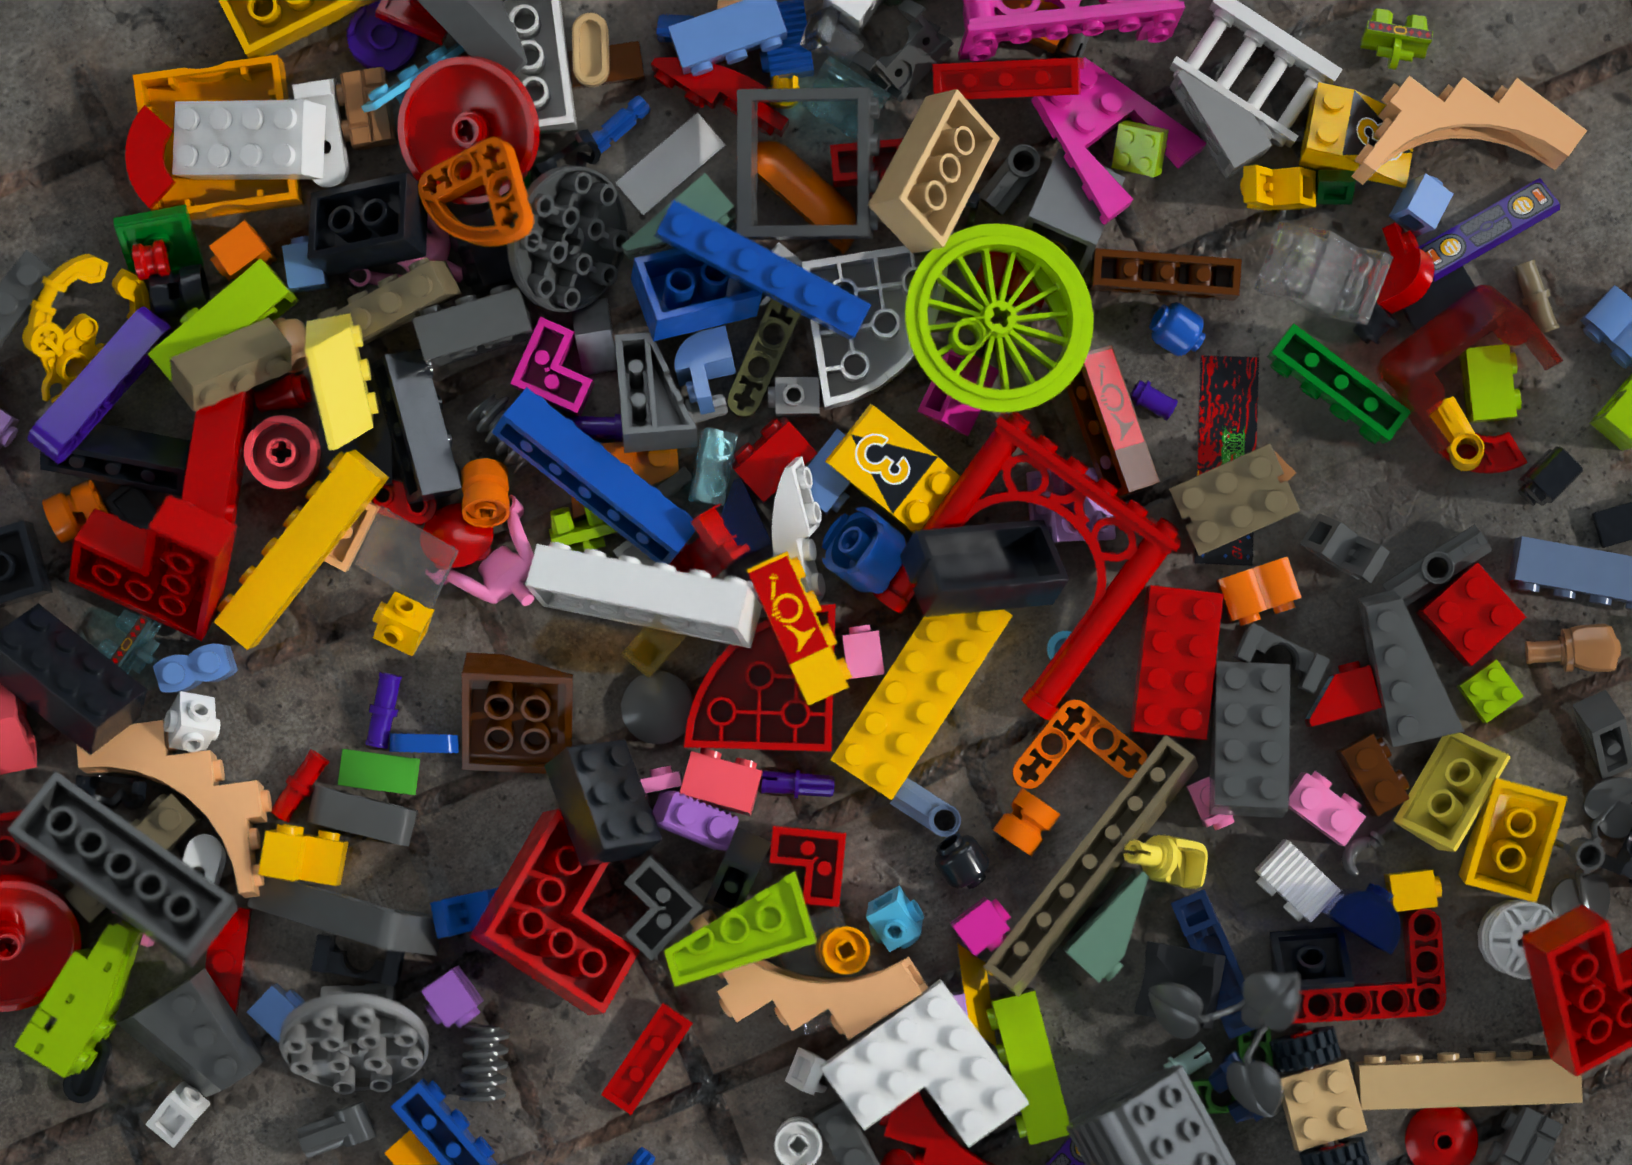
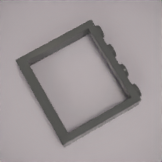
M869 87L737 89V233L749 240L873 239V230H878V220L880 218L868 204L880 183L879 171H873V156H879L880 153L879 134H873L874 119H879L880 109L878 108L879 97H874V92ZM858 101L857 225L757 226L758 102Z

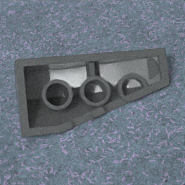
M418 0L470 56L483 57L495 61L506 67L514 75L528 63L516 27L509 20L503 3L505 0Z

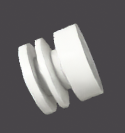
M1522 899L1504 900L1492 906L1482 917L1477 931L1478 947L1485 961L1495 970L1520 979H1531L1524 947L1518 945L1517 940L1523 936L1522 932L1527 934L1558 918V916L1548 907Z

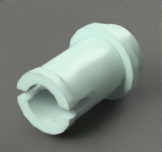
M1199 1041L1177 1057H1168V1062L1163 1067L1165 1069L1174 1065H1182L1187 1075H1190L1213 1061L1208 1052L1194 1059V1057L1206 1049Z

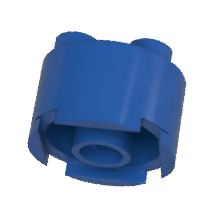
M867 507L855 508L859 512L850 516L844 513L833 522L826 532L822 543V548L826 550L825 559L822 557V561L827 569L855 590L880 594L888 588L890 580L902 565L900 555L907 544L902 533L873 510Z

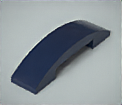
M1205 889L1172 902L1171 906L1191 949L1226 956L1216 1010L1228 1008L1238 1004L1241 1000H1245L1243 996L1245 978ZM1237 1011L1220 1018L1229 1040L1254 1030L1243 1022L1241 1017L1242 1011Z

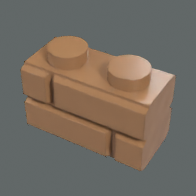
M384 67L340 74L342 84L335 85L338 105L345 106L347 120H341L344 141H351V146L354 150L397 144L391 100L378 109L366 113L361 108L362 105L370 101L368 94L385 83L389 87L387 72Z

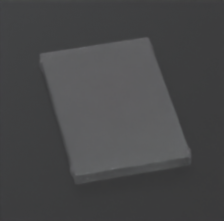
M380 507L355 565L421 603L424 607L432 609L459 551L454 546L448 545L390 511L389 508Z

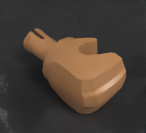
M1607 624L1569 627L1561 629L1558 640L1525 642L1527 664L1560 662L1565 672H1572L1574 667L1589 672H1613L1617 669L1622 650L1620 640L1616 637L1613 627Z

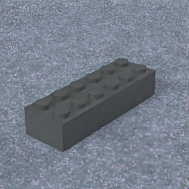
M56 771L8 829L15 842L191 968L238 909L232 896Z

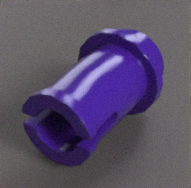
M1139 380L1130 394L1131 400L1134 401L1133 405L1136 407L1141 405L1167 421L1173 413L1178 400L1150 386V381L1143 382Z

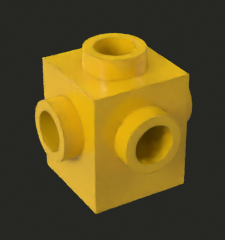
M395 591L387 604L384 602L379 604L372 621L377 623L373 638L413 656L428 631L434 609Z

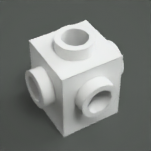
M179 691L164 719V731L168 732L169 748L185 750L187 752L206 751L211 741L217 739L220 731V720L216 719L215 697Z

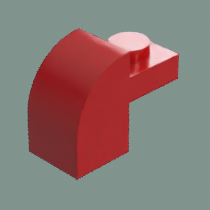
M1396 222L1382 228L1393 260L1367 272L1377 304L1391 314L1421 299L1428 291L1434 277L1433 258L1419 248L1412 231L1404 230Z

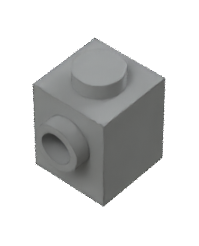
M775 377V386H768V408H776V417H820L819 377Z

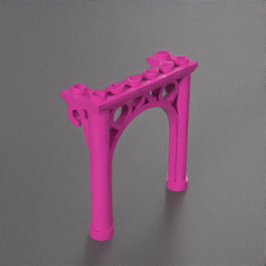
M963 0L965 33L958 51L959 60L970 59L971 62H982L995 56L999 42L1003 41L1022 44L1030 41L1032 38L1047 37L1049 40H1059L1065 38L1068 34L1083 33L1084 36H1095L1103 33L1105 30L1118 29L1120 32L1137 30L1135 34L1136 41L1148 40L1150 43H1159L1172 37L1184 12L1185 4L1184 1L1179 2V0H1098L1101 3L1100 5L1079 7L1080 2L1083 0H1045L1044 2H1051L1060 9L1037 11L1041 0H1031V5L1024 9H1010L1003 4L1002 0Z

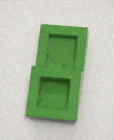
M342 749L338 785L416 795L420 759Z

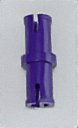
M379 672L374 704L369 706V712L372 715L367 740L365 741L366 745L388 749L393 717H397L399 711L395 707L402 676Z

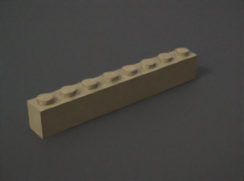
M1165 735L985 964L984 968L991 977L1017 997L1020 996L1125 862L1124 853L1131 854L1133 852L1124 850L1126 844L1130 840L1141 841L1198 769L1199 766L1194 755Z

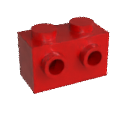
M785 416L781 420L774 418L767 423L760 431L763 435L753 445L749 442L746 443L733 456L735 461L731 464L732 468L763 502L777 491L785 467L795 457L802 456L804 465H806L818 454Z

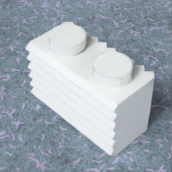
M1283 839L1254 870L1260 876L1256 881L1257 884L1270 896L1277 892L1287 902L1283 908L1298 922L1302 918L1312 922L1341 891L1287 839Z

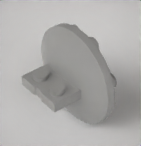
M381 983L365 984L364 986L321 987L319 998L298 1006L285 1018L280 1030L279 1047L284 1060L294 1074L301 1075L317 1084L333 1088L339 1094L346 1095L354 1091L366 1090L387 1092L393 1085L413 1076L424 1065L428 1056L429 1036L420 1018L408 1008L395 1002V986ZM356 1078H370V1086L356 1087Z

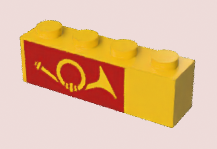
M785 552L747 569L808 706L849 688L846 680L852 678V675L844 657L836 660L831 646L837 644L829 624L821 626L816 616V612L822 609L814 591L806 592L800 579L806 577V574L798 556L791 559L788 552Z

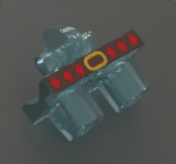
M124 610L117 619L115 626L127 634L120 645L106 638L97 648L98 651L129 674L131 669L140 674L147 663L154 666L160 661L153 655L160 645L153 637L162 625L145 615H137Z

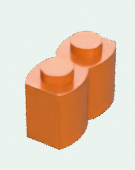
M1288 556L1216 580L1219 592L1224 594L1223 603L1229 621L1238 620L1240 626L1261 620L1259 612L1273 608L1275 614L1296 608L1294 600L1302 598Z

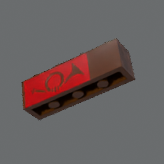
M1109 345L1089 351L1080 371L1066 388L1098 480L1103 478L1119 490L1116 494L1118 497L1132 494L1160 483L1113 346Z

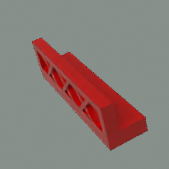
M1084 58L932 64L933 92L938 94L958 89L966 100L1081 95L1080 69H1084Z

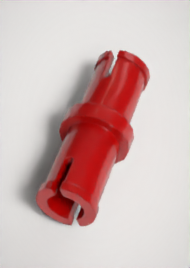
M310 749L295 774L289 775L286 779L287 786L272 806L270 812L279 819L289 823L305 796L310 797L314 791L311 787L326 765L330 763L329 760L320 753Z

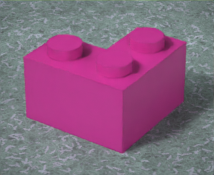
M540 317L510 384L522 392L527 387L536 395L544 398L547 403L577 416H581L595 385L592 379L563 367L575 341L574 331Z

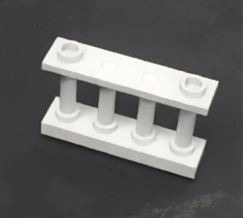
M1213 0L1209 9L1214 12V21L1186 62L1176 56L1169 68L1175 72L1173 77L1175 78L1176 74L1182 70L1186 71L1251 112L1257 121L1262 119L1272 134V139L1269 140L1271 143L1279 147H1283L1285 144L1291 148L1299 136L1290 131V128L1313 95L1318 82L1332 85L1343 69L1239 1ZM1234 25L1245 32L1243 34L1245 40L1216 82L1200 72L1199 68L1226 27ZM1265 45L1275 52L1273 56L1276 59L1246 102L1229 91L1255 49ZM1294 64L1305 71L1304 77L1306 79L1277 122L1259 109L1286 68L1292 67Z

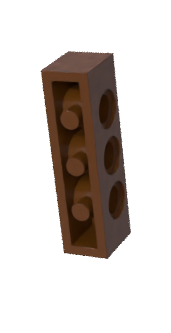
M1095 248L1091 262L1090 290L1235 301L1240 295L1242 259Z

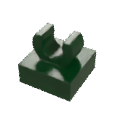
M1318 170L1316 204L1352 205L1356 180L1351 176L1355 171Z

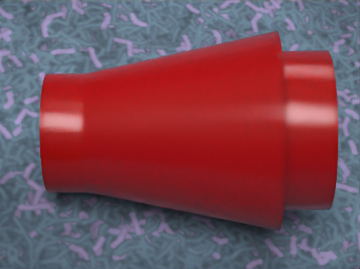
M291 373L270 386L256 391L254 398L257 408L262 413L270 410L304 408L305 403L311 402L312 394L306 377L303 374L295 375Z

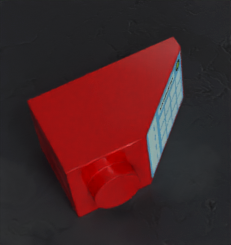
M1359 660L1339 665V673L1329 676L1306 716V727L1382 708L1371 665L1361 667Z

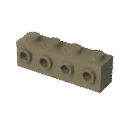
M427 257L408 266L410 272L401 277L398 274L388 276L377 283L379 288L368 294L367 290L354 294L347 299L349 303L347 306L339 310L337 307L329 308L319 313L317 318L321 319L350 313L353 326L360 325L363 343L366 345L408 323L413 318L419 317L420 310L441 305L460 295L461 292L447 262L429 261Z
M163 793L149 805L148 809L151 813L142 822L137 818L130 824L170 852L204 818L181 794L171 793L167 796ZM71 881L68 885L71 890L64 897L89 923L98 921L110 910Z

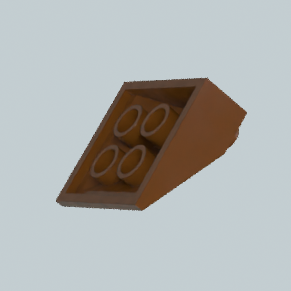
M466 653L462 670V770L547 774L544 765L566 747L572 746L573 674L504 654Z

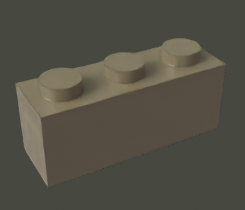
M269 317L170 358L172 384L194 412L292 371L291 344Z

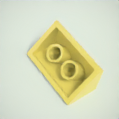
M1460 732L1442 736L1408 794L1410 799L1403 803L1393 821L1437 850L1456 852L1489 796L1494 778L1500 777L1511 757Z

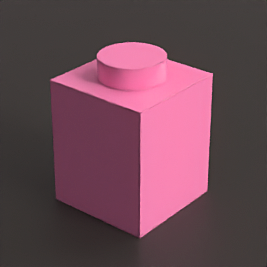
M870 625L849 627V635H842L845 661L852 675L850 679L884 675L879 630L871 631Z

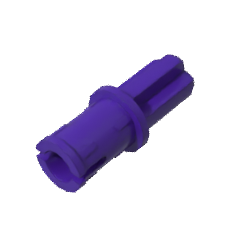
M796 769V773L763 770L761 794L794 795V799H798V795L832 797L834 794L835 779L832 775L802 774L799 769Z

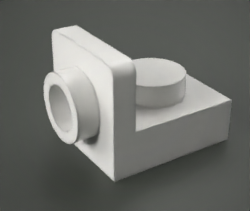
M182 1081L166 1097L145 1125L174 1148L196 1120L210 1106V1102L196 1088Z

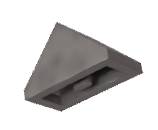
M607 298L597 299L582 309L572 311L575 340L583 376L617 370L615 341Z

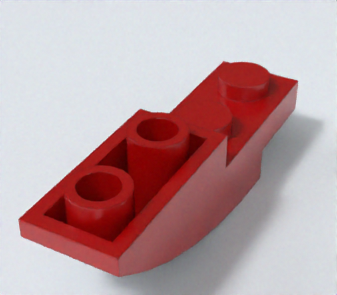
M678 57L654 58L651 63L652 70L656 72L654 78L669 89L676 85L686 92L684 98L700 109H703L706 105L713 110L720 98L725 100L722 105L737 115V89H767L752 78L718 64H713V70L708 73L693 76L692 72L684 75ZM758 102V130L770 137L773 133L782 137L789 126V119L767 104Z

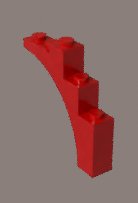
M919 1091L879 1120V1125L885 1127L883 1131L885 1137L924 1148L923 1153L916 1152L914 1159H921L924 1165H996L982 1159L958 1143L938 1123L922 1099Z

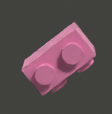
M1314 771L1312 775L1301 772L1289 788V809L1336 844L1345 846L1366 818L1359 811L1362 805L1346 793L1339 797L1329 789L1332 783L1318 772Z

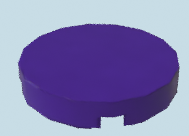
M378 0L370 5L359 8L351 17L347 28L348 46L355 60L366 69L384 67L387 73L395 72L407 66L416 55L420 36L376 18L375 11L381 1Z

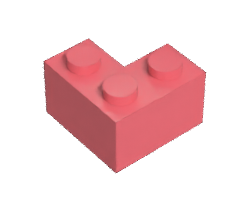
M0 684V775L36 768L37 740L27 719V704Z

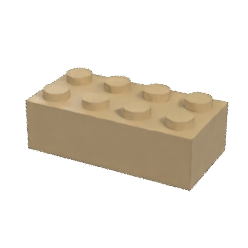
M958 89L926 96L868 206L912 254L929 251L933 248H944L1000 137Z

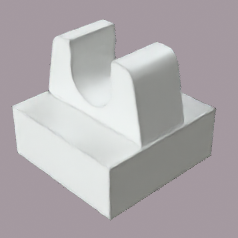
M798 1047L785 1082L811 1095H814L815 1092L824 1093L827 1087L819 1083L823 1074L821 1064L827 1060L811 1051Z

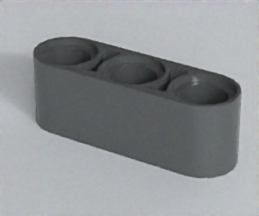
M315 785L306 821L393 844L409 846L418 810Z

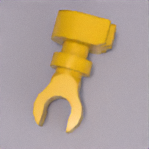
M775 75L773 80H771L772 87H768V89L800 88L798 76L795 75L792 78H779L778 75ZM770 102L771 107L790 109L798 104V102Z

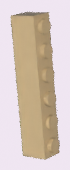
M1512 1050L1511 1057H1496L1495 1051L1474 1052V1058H1460L1457 1052L1437 1053V1059H1423V1054L1407 1053L1400 1055L1401 1060L1386 1061V1055H1364V1061L1354 1062L1355 1087L1362 1110L1583 1103L1582 1074L1576 1077L1552 1061L1548 1050L1547 1055L1533 1056V1050Z

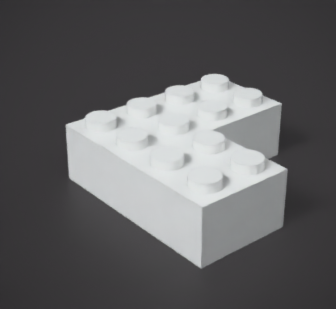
M941 979L821 1064L822 1072L864 1130L923 1087L927 1088L968 1147L1029 1104L1027 1098Z

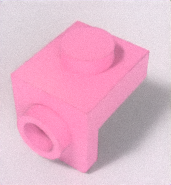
M671 765L649 770L651 777L640 779L648 802V793L682 785L681 772L672 773Z

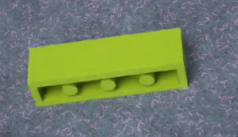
M1033 988L1024 990L1019 997L1012 993L991 999L993 1008L986 1009L991 1030L998 1029L1002 1043L995 1045L999 1061L1003 1066L1008 1065L1012 1079L1029 1102L1027 1106L1020 1110L1021 1115L1014 1116L1019 1137L1027 1136L1029 1144L1033 1145L1069 1135L1066 1126L1069 1125L1070 1121L1035 990Z

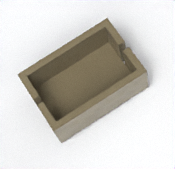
M1271 444L1265 445L1169 489L1182 519L1190 517L1192 523L1186 525V528L1199 556L1301 511L1288 481L1280 483L1278 477L1283 475L1284 472Z

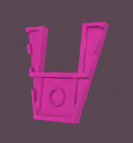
M1084 58V69H1080L1081 95L1033 97L1031 102L1052 138L1055 139L1057 137L1066 153L1064 158L1070 168H1075L1083 182L1081 188L1088 200H1093L1101 213L1099 219L1105 225L1128 208L1134 199L1087 150L1089 146L1128 117L1137 123L1169 130L1165 156L1178 169L1199 154L1207 143L1093 62Z

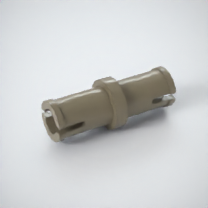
M1535 259L1512 267L1524 296L1521 299L1523 306L1527 305L1537 331L1536 334L1541 335L1559 328L1548 299L1551 296L1550 291L1544 288Z

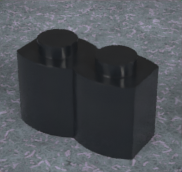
M1556 446L1553 450L1549 449L1517 481L1521 487L1518 492L1532 506L1536 503L1542 506L1546 503H1552L1583 472V467L1564 448Z

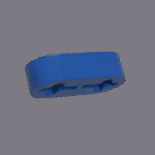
M390 734L389 752L459 753V735Z

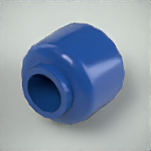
M1179 302L1171 303L1168 306L1162 305L1152 317L1149 329L1152 330V340L1178 357L1187 354L1190 350L1196 352L1206 336L1202 332L1204 327L1203 318Z

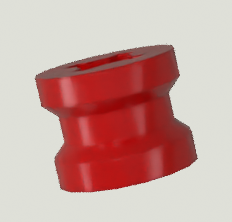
M162 239L155 240L152 245L144 246L141 243L132 245L133 261L139 280H147L153 274H159L162 277L170 275L169 257Z

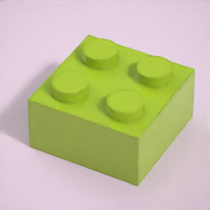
M1128 120L1119 123L1112 168L1149 177H1156L1162 174L1169 130Z
M1497 659L1490 661L1456 686L1482 723H1488L1524 697Z

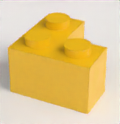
M285 823L282 825L277 824L276 829L266 831L258 875L290 881L304 880L332 886L341 885L349 841L339 840L341 833L319 830L318 836L303 834V826Z

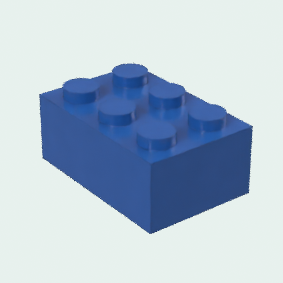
M677 248L634 258L631 282L653 342L756 317L758 314L762 293Z

